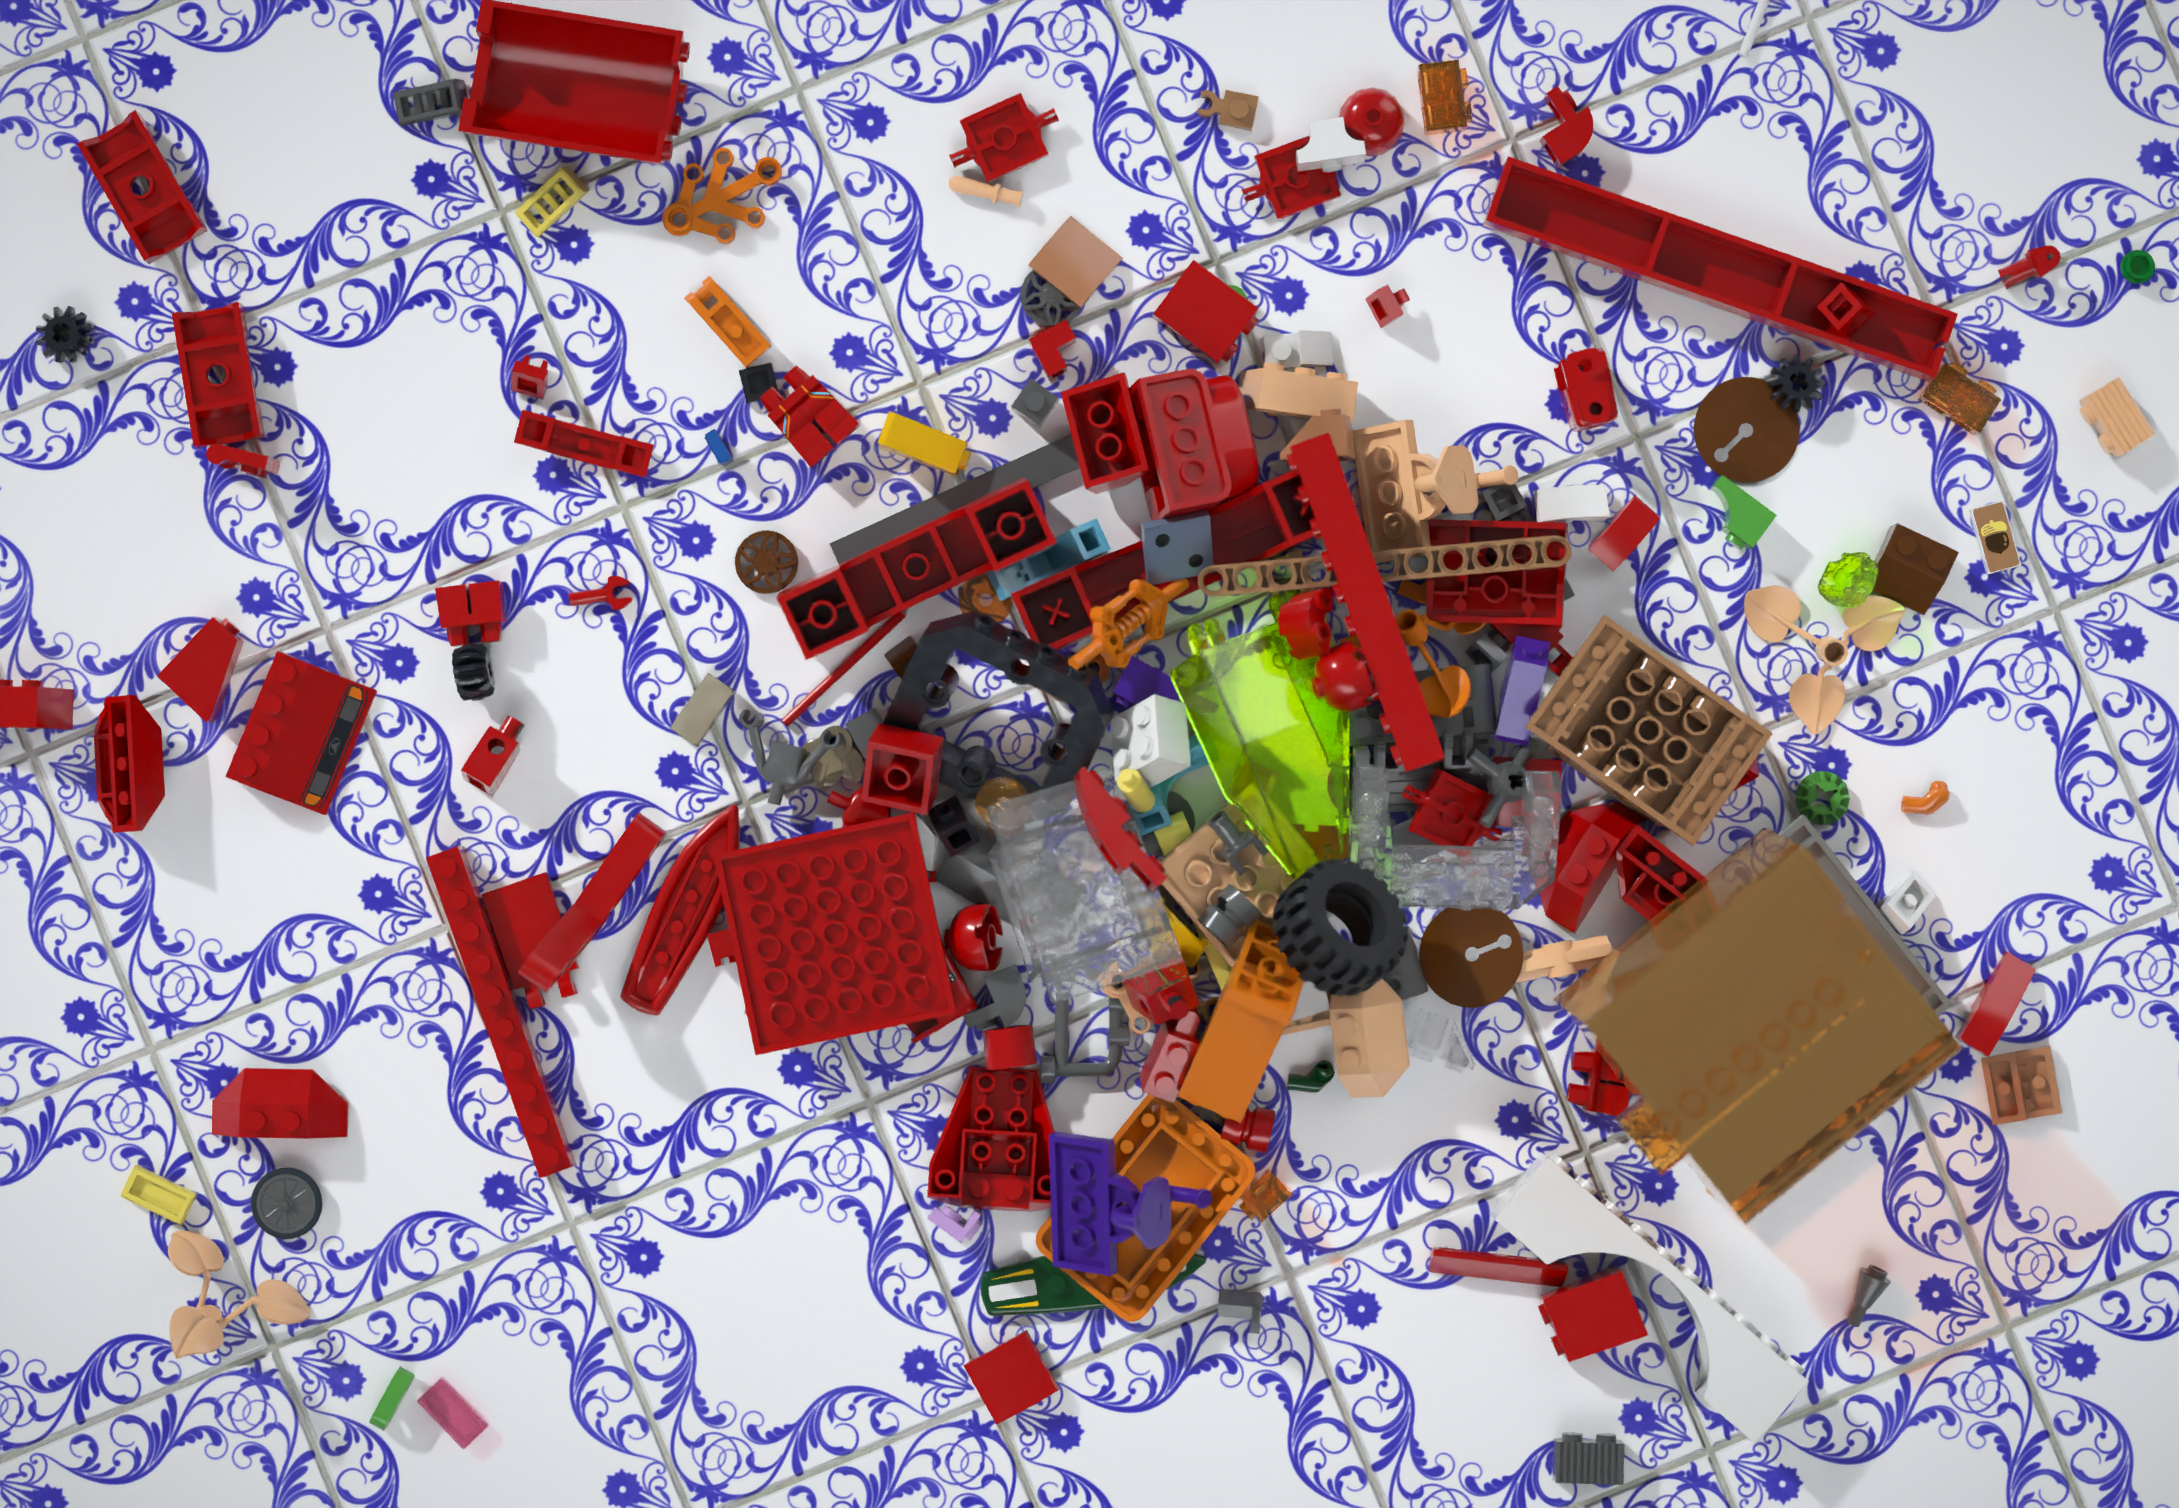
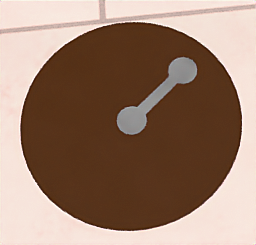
M1739 377L1727 380L1713 388L1705 396L1697 410L1694 421V438L1697 449L1705 463L1719 475H1724L1729 480L1748 483L1767 479L1787 465L1797 448L1800 431L1798 415L1792 412L1791 403L1785 410L1779 409L1782 402L1780 397L1775 401L1770 400V396L1777 390L1767 388L1766 384L1768 381L1754 377Z
M1462 902L1444 909L1429 923L1421 939L1419 960L1425 980L1435 994L1450 1004L1466 1008H1476L1499 1000L1513 987L1519 977L1523 964V944L1518 929L1504 912L1482 902Z

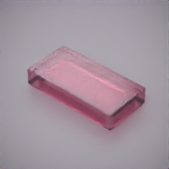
M443 1376L417 1400L420 1406L463 1450L489 1426L483 1417Z

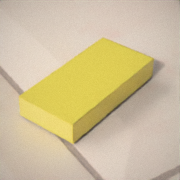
M135 1165L120 1196L179 1225H183L198 1193L139 1165Z

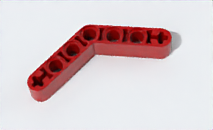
M638 813L578 899L533 950L518 974L547 993L602 928L660 845L667 831L641 813Z

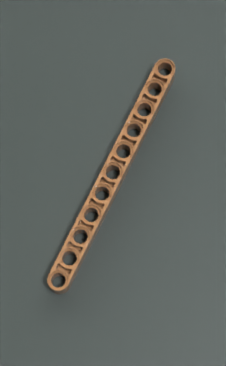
M1552 535L1371 552L1375 561L1381 556H1388L1393 560V571L1386 576L1380 575L1382 582L1558 567L1569 561L1572 548L1567 539ZM1553 541L1561 542L1565 548L1564 556L1557 561L1550 560L1546 554L1548 544ZM1519 544H1525L1531 552L1529 560L1523 564L1516 563L1512 558V550ZM1484 547H1490L1496 552V561L1489 567H1483L1477 559L1478 552ZM1450 550H1456L1462 556V564L1455 570H1449L1443 564V556ZM1415 553H1422L1428 559V566L1423 572L1415 573L1409 568V559ZM1322 556L1211 565L1203 569L1199 574L1198 585L1201 591L1208 596H1225L1329 587L1337 584L1338 580L1334 570L1329 572L1326 570V575L1321 581L1314 582L1309 580L1306 576V568L1310 563L1320 562L1325 567ZM1285 565L1291 570L1292 578L1287 584L1280 585L1272 579V571L1276 566ZM1251 568L1257 573L1258 579L1253 587H1243L1238 582V573L1242 569ZM1217 571L1222 575L1223 585L1219 590H1209L1204 585L1206 573Z

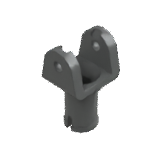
M1225 811L1218 812L1209 820L1208 826L1214 830L1225 844L1221 851L1222 857L1239 876H1242L1245 870L1236 860L1235 856L1251 843L1261 855L1265 856L1269 852L1261 840L1248 830L1241 832Z

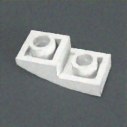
M1606 485L1560 486L1539 489L1533 492L1537 522H1562L1570 524L1573 520L1605 521L1610 517Z

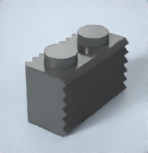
M1564 1432L1562 1433V1438H1554L1552 1476L1555 1483L1624 1485L1625 1444L1622 1440H1616V1434L1597 1433L1596 1439H1582V1433Z

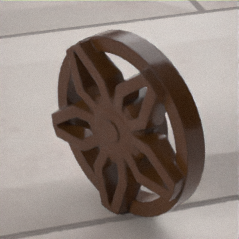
M769 530L755 532L745 538L737 549L735 555L736 573L741 582L752 591L761 594L777 593L789 586L797 574L799 564L797 551L791 541L778 532ZM765 536L761 543V550L756 545L749 544L754 539ZM770 537H773L774 543L772 550L766 548ZM778 539L788 546L791 553L783 551L776 553L779 549ZM744 549L755 550L754 558L749 557ZM741 556L747 562L753 563L747 567L744 574L741 569ZM780 557L793 558V560L781 564ZM792 566L790 575L782 582V574L779 568L784 570ZM755 569L758 572L757 576L747 580L746 578L751 570ZM777 575L778 586L772 583L769 576ZM762 576H764L765 582L770 588H760L754 586L753 583L761 580Z

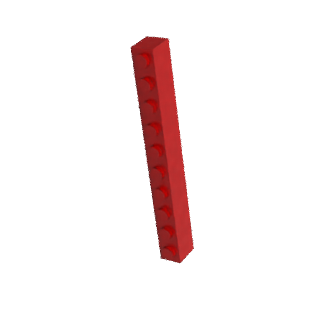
M1328 432L1290 446L1292 453L1287 454L1286 458L1292 474L1299 473L1302 479L1303 486L1298 487V491L1304 507L1309 505L1312 507L1315 518L1309 520L1315 539L1323 538L1327 551L1321 552L1327 572L1334 570L1338 583L1332 585L1339 604L1346 603L1350 616L1344 617L1350 637L1357 635L1362 647L1357 649V657L1359 661L1363 659L1366 668L1369 667L1372 675V699L1374 702L1380 700L1385 713L1379 714V718L1385 734L1390 732L1393 734L1396 745L1390 747L1396 766L1404 765L1407 772L1444 759V753L1330 434Z
M457 846L426 857L539 1178L571 1168L576 1165L518 998L513 989L464 846Z

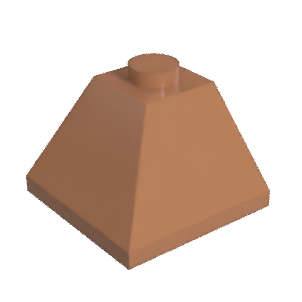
M1341 409L1321 410V416L1311 417L1280 452V460L1289 464L1286 455L1292 453L1290 446L1328 432L1339 462L1357 460L1351 418L1347 415H1341Z

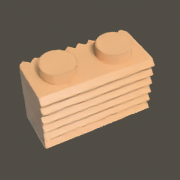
M2120 377L2111 380L2079 400L2082 406L2079 409L2082 418L2089 426L2094 425L2097 429V432L2100 434L2097 437L2098 443L2107 455L2111 453L2114 458L2119 457L2155 435Z

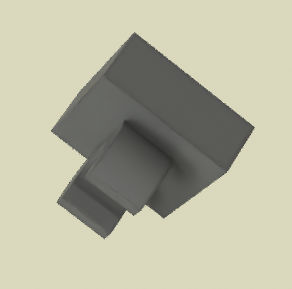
M1496 629L1491 630L1487 635L1483 633L1465 651L1477 665L1490 664L1491 673L1508 657L1505 652L1511 646L1508 641L1502 647L1493 642V637L1498 633Z

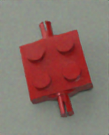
M1016 94L959 120L966 136L967 147L951 155L949 154L954 168L973 159L980 167L988 184L1048 157L1049 154L1042 141L1041 128L1058 122V116L1054 108L1035 116L1028 109L1022 94Z
M1310 136L1255 155L1254 160L1260 173V183L1241 189L1246 203L1265 196L1272 205L1277 221L1340 198L1341 193L1335 180L1336 171L1323 172L1322 168L1298 172L1296 150L1304 148L1309 143Z
M1435 769L1424 792L1411 785H1407L1404 790L1413 793L1414 796L1403 792L1402 797L1418 804L1408 831L1464 858H1468L1474 843L1481 836L1492 840L1494 843L1500 840L1499 837L1490 832L1502 836L1501 829L1494 826L1487 828L1479 823L1493 795L1439 769Z

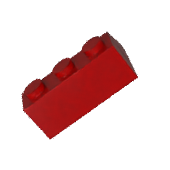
M1125 372L1061 392L1086 490L1094 494L1106 492L1128 485L1151 470Z

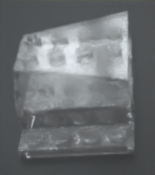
M1114 768L1097 773L1105 783L1103 788L1112 797H1119L1127 806V814L1131 818L1122 828L1125 832L1130 830L1138 837L1142 844L1140 848L1146 854L1130 803L1118 787L1117 782H1115ZM1074 780L988 806L987 812L997 839L996 844L988 852V856L1030 982L1043 977L1051 1004L1183 962L1158 887L1151 892L1129 867L1118 876L1106 862L1095 845L1082 817Z

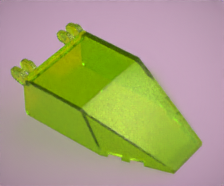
M1296 589L1287 590L1284 593V600L1278 594L1268 598V606L1275 623L1224 641V630L1214 617L1204 621V629L1198 623L1189 625L1187 635L1193 655L1177 665L1169 673L1181 702L1186 703V714L1224 797L1231 805L1234 803L1247 817L1245 820L1247 825L1252 830L1256 828L1267 841V849L1293 880L1317 862L1329 861L1330 859L1344 860L1349 857V711L1335 710L1329 707L1323 698H1316L1310 681L1315 678L1314 667L1318 657L1297 660L1288 652L1292 648L1289 646L1286 636H1280L1278 616L1282 604L1288 603L1292 595L1299 593Z

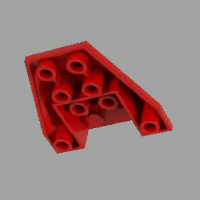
M969 1068L929 1163L927 1198L956 1207L970 1209L1032 1212L1051 1208L1049 1134L1054 1133V1128L1037 1070Z

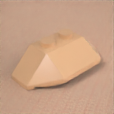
M1381 979L1367 991H1362L1358 995L1347 996L1344 994L1343 996L1331 994L1329 1012L1337 1075L1351 1098L1384 1097L1410 1066L1403 1002L1396 992Z

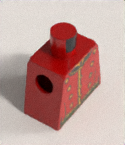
M507 715L498 730L489 726L461 768L463 779L493 797L521 750L516 739L525 725ZM500 746L504 748L500 754L491 753L494 747Z
M1181 953L1174 954L1122 978L1133 1009L1154 1024H1161L1172 1018L1177 1020L1183 1019L1188 1015L1189 1010L1199 1005Z

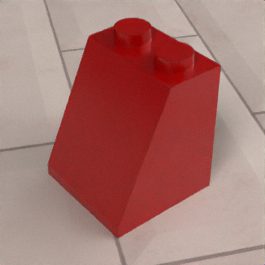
M1615 1265L1539 1295L1543 1304L1537 1307L1545 1325L1551 1323L1555 1332V1336L1550 1337L1557 1356L1564 1354L1568 1362L1648 1335L1625 1276Z

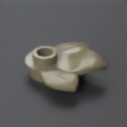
M838 725L828 727L825 730L831 731L829 742L832 737H837L839 733H842L845 737V743L841 749H829L813 767V780L820 791H826L833 787L840 780L841 776L850 782L858 784L864 773L863 757L853 748V738L850 732ZM820 738L808 740L802 746V748L806 749L803 762L821 743Z

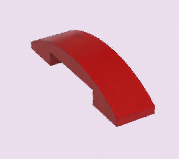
M526 410L521 412L514 439L516 444L646 478L654 445L623 436L620 437Z

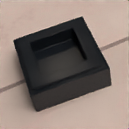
M771 362L738 370L747 404L761 401L760 397L772 386L779 392Z

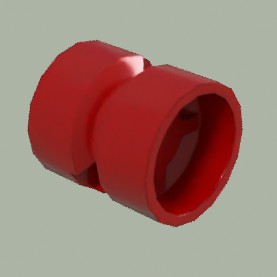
M1256 1107L1251 1112L1247 1108L1241 1123L1224 1118L1220 1139L1228 1140L1235 1146H1238L1242 1141L1245 1142L1248 1150L1265 1154L1276 1112L1261 1107Z

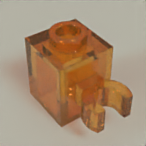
M1266 1168L1240 1196L1242 1202L1238 1206L1251 1220L1257 1216L1263 1222L1292 1196V1193L1269 1168Z

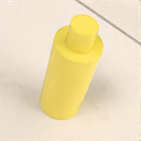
M1134 769L1122 770L1117 778V785L1133 809L1140 813L1151 810L1155 804V796L1140 773Z

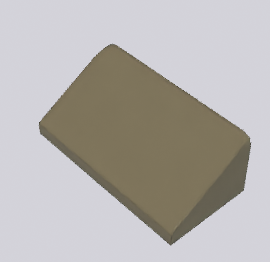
M707 673L670 729L694 746L699 747L736 691L710 673Z

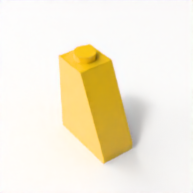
M891 411L887 415L877 442L883 450L953 476H957L959 469L966 470L972 453L966 450L968 447L966 441Z

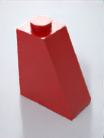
M212 617L157 675L206 723H213L218 718L244 642L237 635L240 629L226 617L223 620Z

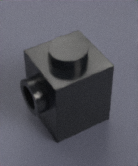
M956 795L931 808L928 812V816L939 839L951 857L981 841L969 815Z

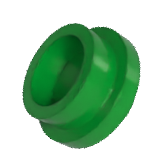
M2133 250L2123 257L2120 264L2121 274L2130 283H2144L2153 276L2155 262L2146 251Z

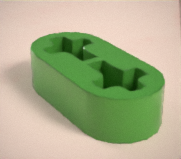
M401 1366L398 1368L369 1421L370 1424L385 1431L407 1393L415 1374Z

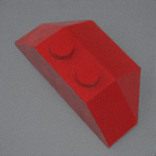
M135 695L105 697L104 708L99 715L93 733L97 801L105 817L111 823L110 827L113 833L143 831L165 797L162 730Z
M1617 801L1568 810L1532 868L1545 916L1575 934L1617 867L1616 850L1636 824L1642 827L1646 818Z
M1637 824L1616 850L1619 898L1658 929L1664 927L1715 885Z
M244 1068L212 1100V1135L293 1139L348 1137L349 1103L314 1069Z

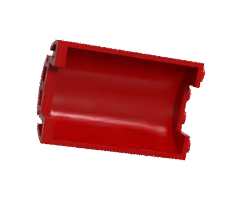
M481 0L476 33L480 42L470 98H464L459 132L663 165L665 161H671L673 153L672 138L673 136H679L682 124V116H677L679 103H685L687 96V83H682L684 62L688 63L691 44L690 42H685L684 31L495 0Z

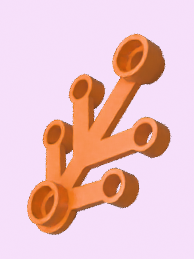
M719 148L713 154L714 166L704 198L692 205L695 187L703 181L704 171L698 164H688L683 170L684 182L678 201L670 204L663 212L662 222L665 229L674 236H685L691 231H696L715 237L721 244L732 243L736 236L732 225L728 223L717 225L698 218L709 211L744 221L753 229L762 227L765 223V214L760 208H746L728 201L760 184L771 186L778 183L782 177L780 163L772 157L761 158L756 163L754 172L721 189L726 171L734 163V156L729 149ZM719 154H729V161L726 164L718 163L717 157ZM766 167H773L775 169V175L772 178H765L763 176V170ZM695 168L699 170L700 176L696 180L688 178L687 174L690 169ZM753 212L761 214V220L756 224H752L749 221V215ZM677 214L685 215L686 221L683 225L678 226L674 224L673 219ZM722 228H729L731 230V236L728 239H721L719 237V232Z

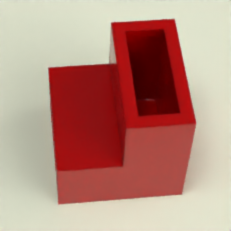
M1065 319L1028 339L1029 345L1049 381L1068 371L1067 365L1059 351L1076 343V337Z

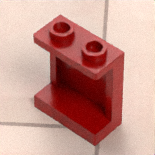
M1193 260L1155 310L1152 318L1161 325L1165 324L1208 356L1215 365H1218L1221 360L1228 363L1239 348L1235 341L1243 332L1248 336L1259 321L1255 317L1259 308Z

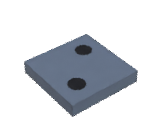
M1207 509L1141 523L1145 575L1148 583L1157 585L1198 576L1203 569L1214 565L1210 515Z

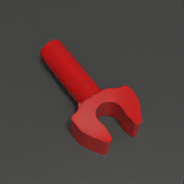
M620 576L608 577V583L603 588L568 593L570 606L607 602L612 606L613 610L624 609L633 602V599L630 597L617 599L614 596V590L619 586L630 585L631 582Z

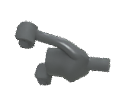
M745 709L739 716L740 723L749 730L757 770L766 781L772 783L767 803L780 806L785 787L802 785L812 768L829 749H841L845 743L844 735L839 733L835 743L831 745L829 742L831 731L825 730L820 737L821 743L803 762L806 749L772 740L769 756L766 761L759 728L764 723L763 714L758 712L752 724L748 721L750 710Z

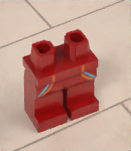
M796 365L783 377L795 390L784 399L772 386L760 399L769 412L767 416L812 469L834 450L829 441L813 425L815 421L837 446L859 428L860 424L814 375L810 377Z

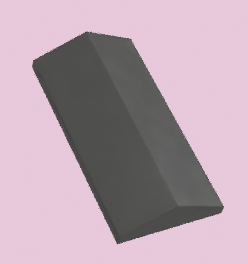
M973 824L981 841L953 857L949 855L936 877V881L976 905L990 904V906H995L1000 919L1052 949L1086 890L998 838L990 836L986 831Z

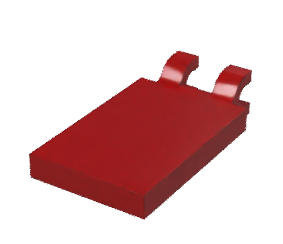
M544 872L481 894L513 989L524 988L530 1009L544 1006L546 1002L541 989L518 974L533 950L562 918L548 873ZM577 958L557 981L562 998L578 994L570 972L580 968Z

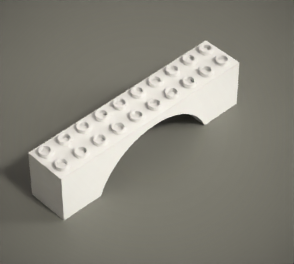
M1541 1152L1489 1215L1546 1264L1575 1254L1611 1253L1638 1260L1663 1274L1682 1296L1696 1327L1700 1348V1365L1694 1391L1756 1444L1809 1382L1802 1376L1805 1369L1785 1352L1781 1357L1775 1352L1780 1347L1761 1331L1754 1335L1750 1331L1753 1324L1734 1308L1730 1312L1725 1310L1724 1307L1727 1302L1708 1286L1702 1290L1697 1286L1702 1280L1683 1264L1678 1268L1672 1264L1675 1257L1657 1242L1652 1246L1646 1242L1650 1235L1635 1222L1629 1220L1625 1224L1620 1219L1624 1213L1605 1197L1601 1202L1596 1199L1594 1195L1598 1191L1579 1175L1574 1180L1568 1174L1572 1168L1557 1155L1552 1153L1550 1157H1547Z

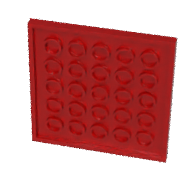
M914 812L714 854L755 1056L957 1013Z

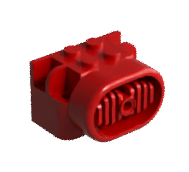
M1184 369L1138 378L1129 387L1151 469L1140 477L1151 521L1204 509L1208 511L1225 499L1238 497L1257 487L1259 472L1254 439L1242 393L1232 377L1222 375L1206 379L1198 370Z

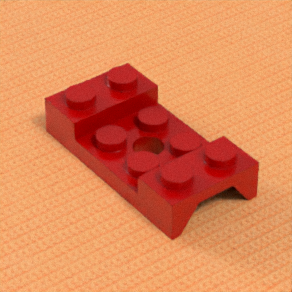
M134 110L116 127L98 137L82 140L77 143L145 262L151 264L208 231L194 205L180 186L157 146L156 139L139 112ZM140 177H145L150 183L148 192L140 196L135 195L132 189L134 181Z
M234 302L221 308L197 312L172 313L193 447L201 449L213 444L225 445L265 438L260 404L257 403L247 343L249 335L244 305L240 302ZM218 365L223 366L226 371L225 380L220 384H212L208 377L210 369Z

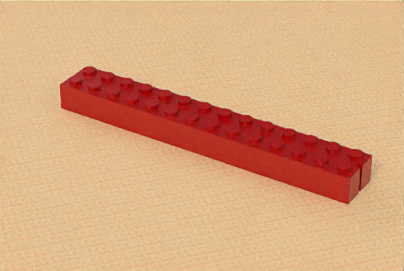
M1509 156L1504 162L1482 225L1928 382L1937 376L1946 350L1941 346L1948 343L1958 313ZM1840 283H1843L1848 289L1860 293L1876 311L1853 336L1838 331L1817 307Z

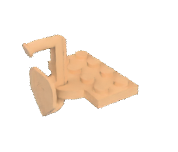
M1402 420L1353 430L1357 460L1355 461L1365 533L1371 551L1431 546L1427 520L1438 516L1446 505L1453 514L1472 513L1478 505L1477 489L1503 484L1513 485L1518 480V471L1512 465H1507L1500 470L1475 473L1472 455L1462 445L1444 447L1439 459L1430 454L1418 453L1413 420ZM1415 553L1410 558L1425 555L1422 553ZM1381 556L1376 559L1375 563L1380 564L1393 560L1388 556Z

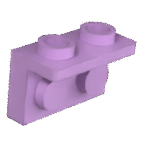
M946 1204L942 1209L936 1205L928 1215V1220L960 1243L965 1237L971 1241L982 1226V1222L978 1220L981 1212L977 1209H974L964 1225L959 1222L962 1218L961 1215Z

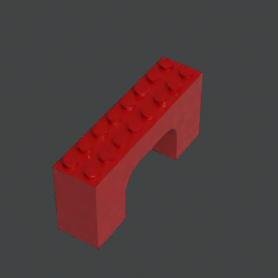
M1023 477L780 591L776 599L807 661L868 632L869 628L903 610L991 570L996 572L1057 543L1029 481Z

